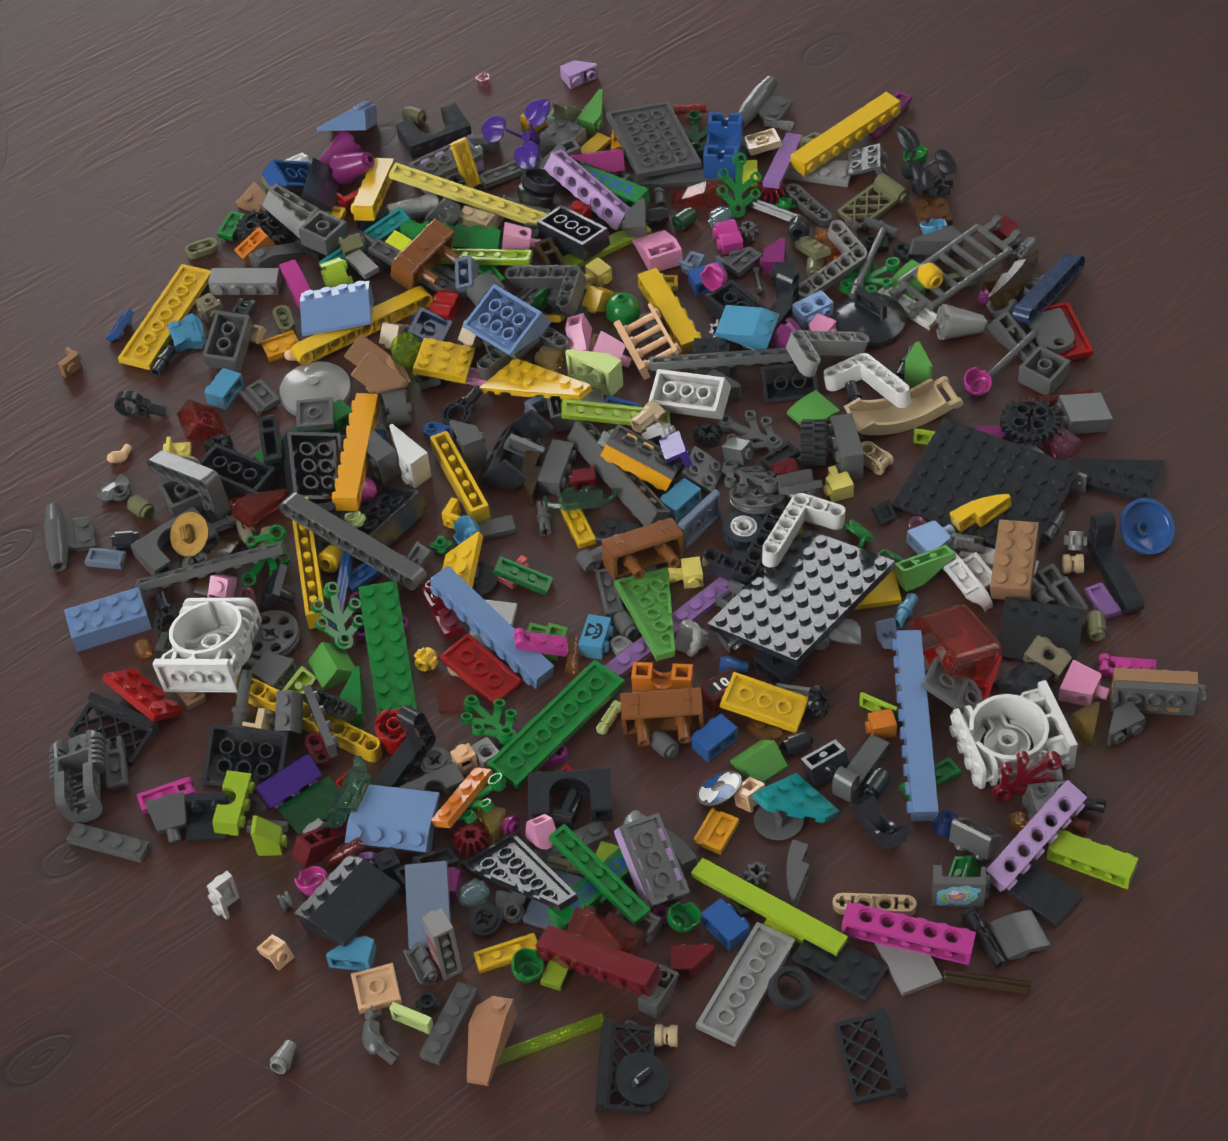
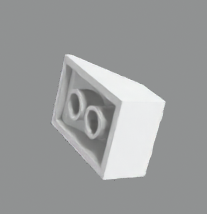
M391 424L389 425L393 448L396 450L402 474L401 477L406 484L417 488L432 477L428 453L396 426Z

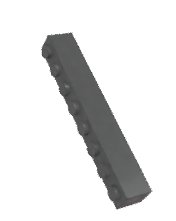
M576 421L567 439L574 443V448L581 453L582 457L590 465H594V470L622 500V503L631 510L632 514L638 518L642 525L647 526L656 523V521L667 519L671 511L643 480H640L637 475L622 470L620 466L607 462L600 456L604 447L597 444L602 435L590 421Z

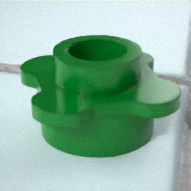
M785 197L779 198V203H775V206L788 211L796 205L792 204L793 200L791 198Z
M438 536L434 542L430 543V548L434 549L435 553L439 555L446 554L449 551V547L452 546V541L444 539V536Z

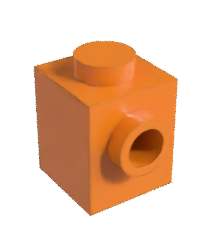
M892 708L868 713V721L865 722L867 734H873L881 739L896 737L897 723Z

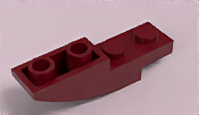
M431 580L420 584V589L438 629L446 640L463 634V626L452 609H448L443 600L431 592Z

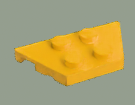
M476 532L445 554L442 570L449 566L471 588H473L483 535L480 532Z

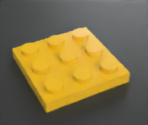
M424 338L413 366V374L465 384L476 348L439 341L433 338Z

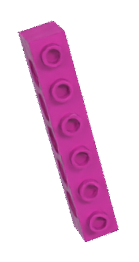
M847 902L841 927V933L848 937L927 954L965 965L970 963L976 932L970 931L967 928L952 927L945 923L931 922L924 918H914L903 913H893L882 908H872L861 903Z

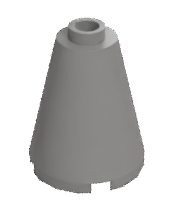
M942 304L938 308L936 323H939V329H936V334L939 340L983 333L987 328V319H985L984 315L947 304Z

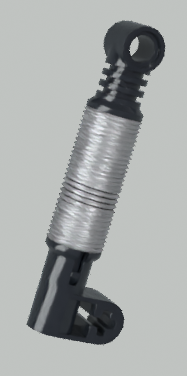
M453 175L448 179L467 186L464 177L461 175ZM430 193L384 205L381 211H378L374 221L356 220L357 228L365 231L398 207L402 208L410 220L426 217L444 197ZM452 200L453 202L459 204L460 206H461V205H465L464 203H461V202Z

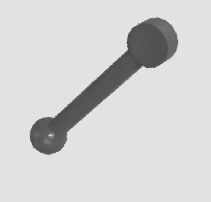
M753 267V273L756 276L758 285L757 292L761 294L764 289L760 283L759 267Z

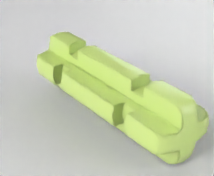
M617 700L612 701L611 708L607 709L601 719L602 722H599L596 727L597 733L605 735L608 732V727H611L618 716L617 713L621 711V702Z

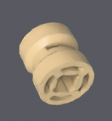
M1063 554V574H1070L1071 572L1084 573L1083 554H1076L1075 556Z
M655 1024V1047H662L663 1045L677 1047L678 1025L664 1027L662 1024Z

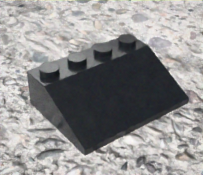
M287 431L281 441L287 497L292 493H298L303 497H308L311 502H316V504L332 501V493L336 491L335 479L339 477L338 465H341L342 443L340 433Z
M386 486L360 510L366 519L364 524L357 529L389 547L392 543L398 541L405 531L411 529L413 524L418 519H421L430 507L419 490Z
M1006 597L995 654L1002 656V659L1025 662L1023 660L1025 652L1039 635L1050 639L1057 648H1063L1069 652L1072 659L1066 668L1068 670L1072 661L1077 660L1085 610ZM1050 654L1043 655L1047 660L1053 659V656Z
M210 724L202 784L222 787L228 770L250 773L252 782H255L256 787L289 766L294 734L282 731Z
M349 854L294 914L306 931L346 947L396 893L401 885L363 858Z

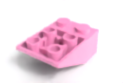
M665 230L632 239L648 270L657 268L660 272L679 266L678 262L682 260V249L676 238Z

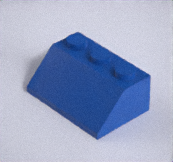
M271 160L262 172V175L269 186H273L276 183L283 187L303 188L310 163Z

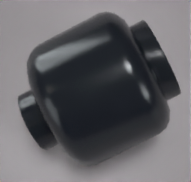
M803 216L791 218L787 229L789 237L794 241H799V238L809 235L810 223L807 218Z

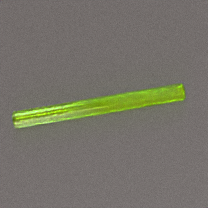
M597 1014L505 1048L497 1066L600 1028L604 1018L602 1014Z

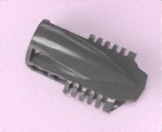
M87 730L86 734L78 735L66 741H56L51 745L48 752L49 784L55 790V803L61 814L67 820L74 823L91 822L100 816L103 809L100 792V774L105 770L104 736L100 732Z

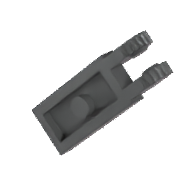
M121 735L116 737L117 749L114 750L111 740L105 739L104 754L107 788L109 791L129 787L123 737Z

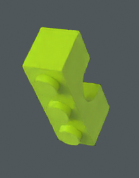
M227 770L222 789L223 792H226L227 798L234 800V802L229 805L217 804L212 821L214 833L239 836L240 829L244 828L246 820L244 814L245 811H249V796L254 793L255 782H252L250 773Z

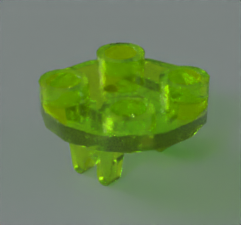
M410 332L400 333L391 343L392 357L402 366L413 367L421 347L420 341Z

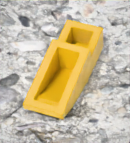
M1000 494L971 501L950 512L951 523L960 533L974 523L982 527L1012 507L1011 497L1009 494Z

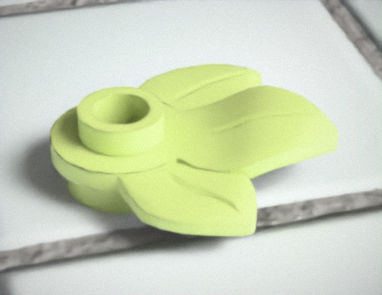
M360 511L345 514V522L355 528L361 527L366 519L365 515L361 514Z

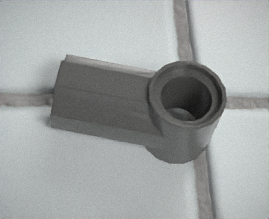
M483 134L467 135V139L474 146L481 145L482 149H486L488 152H496L500 149V141L490 143L484 138Z
M602 545L591 551L583 549L576 555V561L587 574L594 573L603 564Z

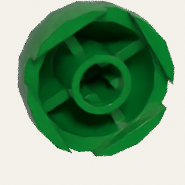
M619 292L612 295L608 299L605 308L606 318L608 321H612L613 325L614 322L620 320L623 326H628L636 319L638 320L641 314L638 300L627 292Z

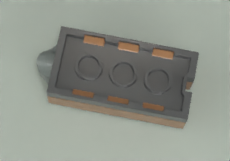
M1126 667L1114 668L1110 691L1111 711L1132 701L1141 713L1194 716L1196 702L1206 701V685L1198 683V672L1170 671L1166 669L1150 670L1146 668L1131 669Z

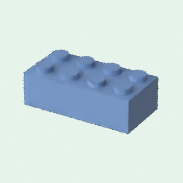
M139 587L64 610L71 638L77 652L152 629Z

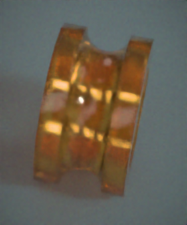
M142 639L134 644L137 657L146 658L153 652L152 643L149 640Z
M1024 812L1012 813L1008 818L1010 828L1014 831H1021L1028 823L1027 814Z

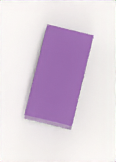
M1102 582L1085 588V595L1095 610L1105 614L1106 620L1121 615L1120 607Z

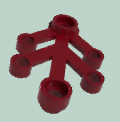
M1026 751L1018 752L1016 754L1018 765L1015 779L1009 782V775L1013 773L1012 764L1009 762L1001 763L999 766L1001 773L1000 784L992 789V794L997 801L1007 802L1012 798V795H1025L1028 784L1055 782L1054 774L1051 772H1046L1041 777L1034 776L1046 768L1049 770L1059 769L1062 766L1060 754L1056 751H1049L1042 762L1026 771V766L1030 761L1029 755ZM1020 785H1026L1025 788H1018Z

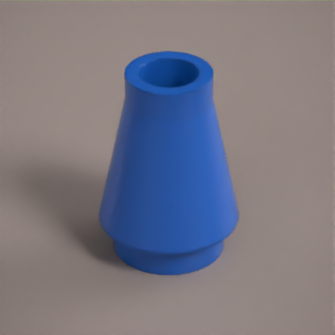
M728 655L720 657L719 672H723L724 675L727 673L733 674V672L747 673L748 661Z

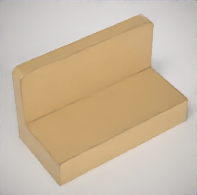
M258 708L255 723L243 722L242 726L275 731V711Z

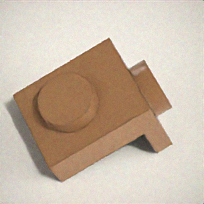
M69 347L65 349L67 357L58 362L61 374L65 378H68L82 367L80 354Z

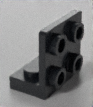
M226 792L185 794L184 802L188 810L186 841L227 840V834L214 833L212 822L217 804L229 805Z

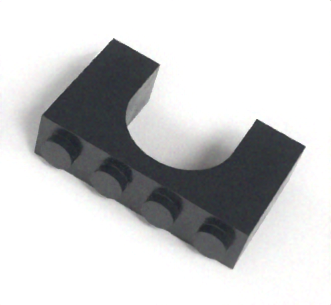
M456 103L441 108L442 121L446 128L440 132L432 134L423 133L417 129L411 119L396 124L398 137L412 159L434 152L463 137L467 138V135H472L471 125Z
M610 768L528 773L529 821L543 814L550 817V804L554 796L570 788L579 790L589 797L591 801L592 822L613 821Z

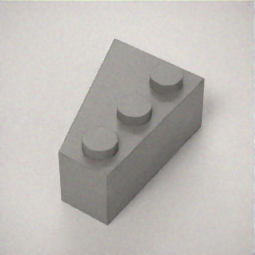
M276 183L268 190L262 205L299 238V228L319 210L315 205Z

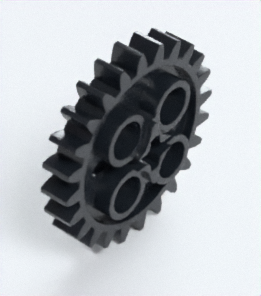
M260 208L258 212L253 209V213L247 212V216L242 215V219H238V224H236V233L241 243L258 227L276 245L286 244V240H289V235H291V230L267 209L263 211Z
M1026 397L1025 401L1018 398V403L1012 401L1011 405L1006 404V409H1002L999 426L1001 427V432H1005V437L1011 436L1010 441L1016 439L1017 444L1024 442L1025 446L1028 442L1032 446L1035 445V442L1042 445L1043 440L1048 443L1049 438L1054 439L1055 434H1058L1061 426V416H1059V411H1055V406L1050 407V402L1044 404L1043 399L1038 402L1035 397L1032 401L1028 397ZM1033 411L1030 432H1027L1030 412Z

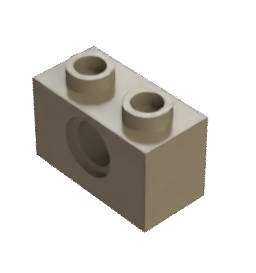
M1039 635L1023 657L1025 662L1040 663L1052 673V679L1056 682L1072 659L1067 650L1057 648L1050 639ZM1050 654L1053 656V659L1047 660L1043 655Z

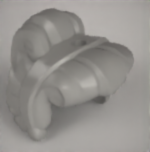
M692 620L681 621L680 629L675 638V650L693 657L708 644L709 632L700 628L698 623Z

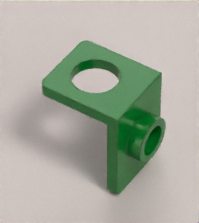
M545 288L533 297L534 308L541 312L548 307V295Z

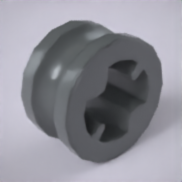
M284 891L283 895H277V899L284 912H287L288 908H294L287 891Z

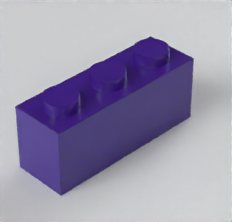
M307 754L260 783L254 789L266 808L273 807L276 809L285 803L283 800L288 796L293 798L302 792L300 789L305 785L310 787L319 781L317 778L322 774L310 754Z

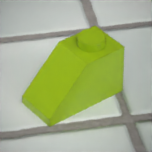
M253 816L251 836L258 856L283 855V847H287V835L283 834L281 826L259 816Z

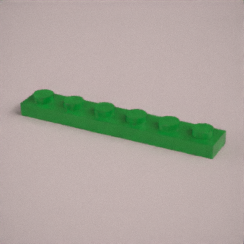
M565 824L549 835L548 840L634 926L650 914L651 909Z

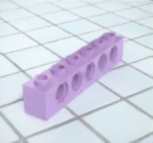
M562 149L552 152L544 167L549 175L557 179L563 187L571 191L583 203L591 206V209L597 216L606 221L611 228L616 231L621 229L622 221L625 220V213L630 207Z
M1069 780L1055 792L986 869V875H990V883L1000 892L1006 888L1010 890L1017 883L1015 877L1019 873L1023 875L1031 867L1029 862L1034 857L1037 860L1045 851L1042 847L1046 843L1051 844L1058 837L1057 830L1060 827L1065 829L1072 821L1069 817L1073 813L1078 814L1084 808L1085 804H1083V801L1087 797ZM1059 803L1066 805L1067 812L1059 808ZM1046 818H1050L1053 821V827L1046 824ZM1032 833H1037L1040 836V842L1032 838ZM1018 848H1023L1026 851L1027 856H1021L1018 852ZM1005 863L1012 865L1013 872H1008L1005 869Z

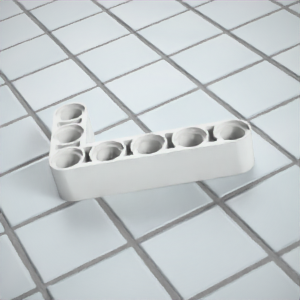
M867 353L855 355L824 370L825 386L828 391H837L844 388L846 382L850 385L849 380L857 382L862 379L896 407L906 408L911 405L909 386Z
M804 493L795 494L763 544L762 563L764 566L775 567L780 563L804 521L834 530L841 529L845 521V508L840 504Z

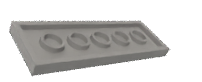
M757 922L697 1021L696 1029L736 1047L768 992L769 979L778 969L782 968L796 944V939Z

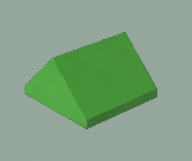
M919 341L915 342L905 359L904 382L911 387L932 379L933 365Z
M321 642L307 661L323 691L347 681L355 668L346 650L341 651L335 647V644Z
M762 739L730 760V763L745 779L751 777L762 783L767 782L788 768L774 740Z

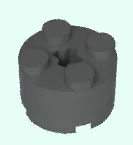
M483 273L472 281L474 284L471 288L470 286L468 287L467 296L477 307L493 284L505 291L507 289L495 274Z
M406 388L380 394V405L383 409L382 417L385 427L390 428L389 425L391 424L396 427L412 424L410 416L412 409L410 402H406V399H408Z

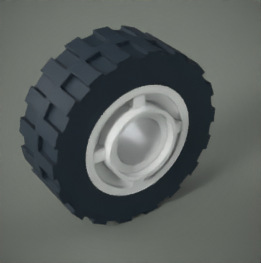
M734 511L732 514H729L723 523L722 537L729 548H734V545L749 547L762 523V518L757 514Z

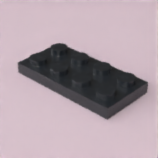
M804 939L791 957V963L864 1003L868 1002L889 969V966L848 944H845L840 953L835 956Z

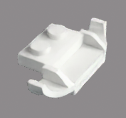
M955 552L956 556L943 567V570L946 571L962 591L966 599L979 604L984 611L993 607V603L986 590L990 588L992 571L977 552L964 559H961Z

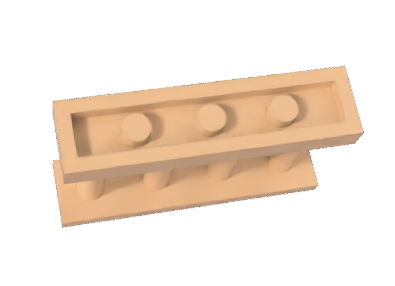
M651 303L648 306L652 313L628 326H623L620 320L614 322L621 339L644 380L650 378L647 371L650 369V359L642 361L643 355L667 342L671 348L654 357L679 355L682 352L678 343L674 344L663 326L660 320L662 315L658 308L654 309ZM654 319L658 323L635 337L628 336L631 334V331ZM659 331L663 332V337L641 349H635L637 343Z

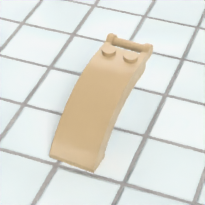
M943 376L935 381L928 379L910 389L911 405L906 408H898L886 398L876 400L857 398L845 405L844 409L848 414H853L856 428L860 434L889 435L922 426L954 408L962 407L963 401L952 389L947 376ZM939 388H944L951 399L947 402L938 390Z

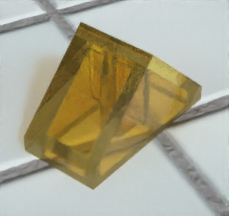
M1097 701L1072 713L1071 727L1087 746H1092L1100 707V702Z
M494 806L491 811L484 812L482 808H478V816L493 844L500 839L503 833L501 825L504 818L507 817V810Z

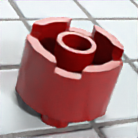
M386 709L375 719V732L382 750L394 755L407 736L397 720L399 710L390 711Z

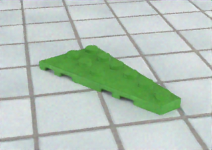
M668 567L646 572L644 577L638 580L633 576L614 580V586L656 661L674 657L675 643Z

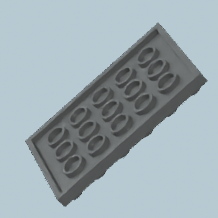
M669 101L606 112V118L638 179L701 167V160Z

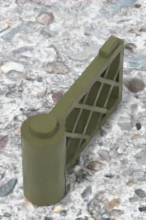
M881 173L876 177L872 185L836 212L844 220L853 219L854 223L858 224L859 231L862 229L866 230L868 227L862 226V223L859 224L855 219L865 218L866 215L877 219L897 203L903 204L907 202L909 190L885 173ZM873 190L878 193L875 196H868ZM878 200V204L868 205V201ZM880 200L890 201L888 204H880ZM858 201H866V205H856ZM868 209H878L876 213H868ZM846 210H854L853 214L844 213ZM856 210H866V213L856 214Z

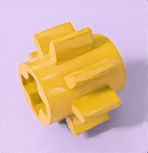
M432 648L418 649L414 654L416 658L415 666L421 671L434 670L438 665L436 661L438 655Z

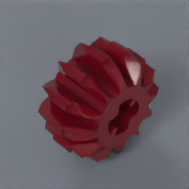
M763 182L759 183L760 200L773 205V203H779V198L785 197L786 188L783 182L779 189L764 187Z
M465 822V827H458V832L454 833L455 848L459 850L461 855L466 854L468 858L471 854L475 855L489 845L488 832L484 830L482 824L477 826L475 822L470 826Z

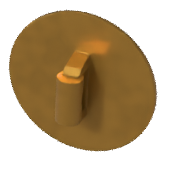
M186 512L180 515L174 521L170 532V540L174 550L186 557L194 556L201 552L208 540L209 530L207 522L200 514L195 512Z

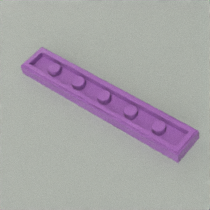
M786 133L782 141V147H779L763 180L764 187L780 188L791 165L790 154L798 150L800 138L803 135Z

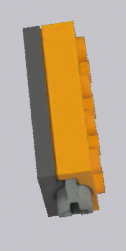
M619 424L612 434L603 431L601 438L597 442V444L604 447L600 456L607 462L620 466L622 470L637 475L640 480L648 481L655 488L664 491L668 489L682 463L680 457L666 462L660 446Z

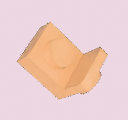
M273 934L257 947L259 953L269 959L277 970H281L294 958L286 942Z

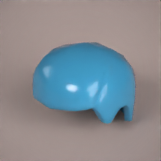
M931 218L928 224L925 221H921L919 224L923 235L948 227L944 219L934 220Z
M464 515L460 517L453 525L456 530L453 538L458 544H461L476 532H480L478 523L470 516Z

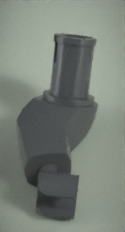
M371 1005L364 1015L366 1021L363 1026L362 1043L371 1055L376 1053L392 1065L400 1053L384 1043L379 1031L380 1023L376 1021L382 1011L378 1008L374 1012Z

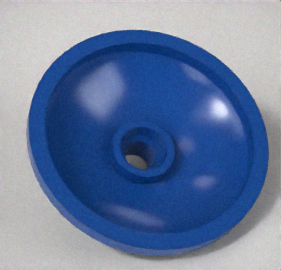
M1140 498L1129 503L1121 513L1119 521L1121 535L1126 544L1134 551L1144 555H1155L1164 551L1171 544L1175 533L1174 521L1168 509L1160 502L1149 498Z

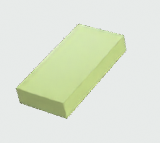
M395 1002L390 1006L393 1020L427 1034L431 1033L434 1027L432 1017Z

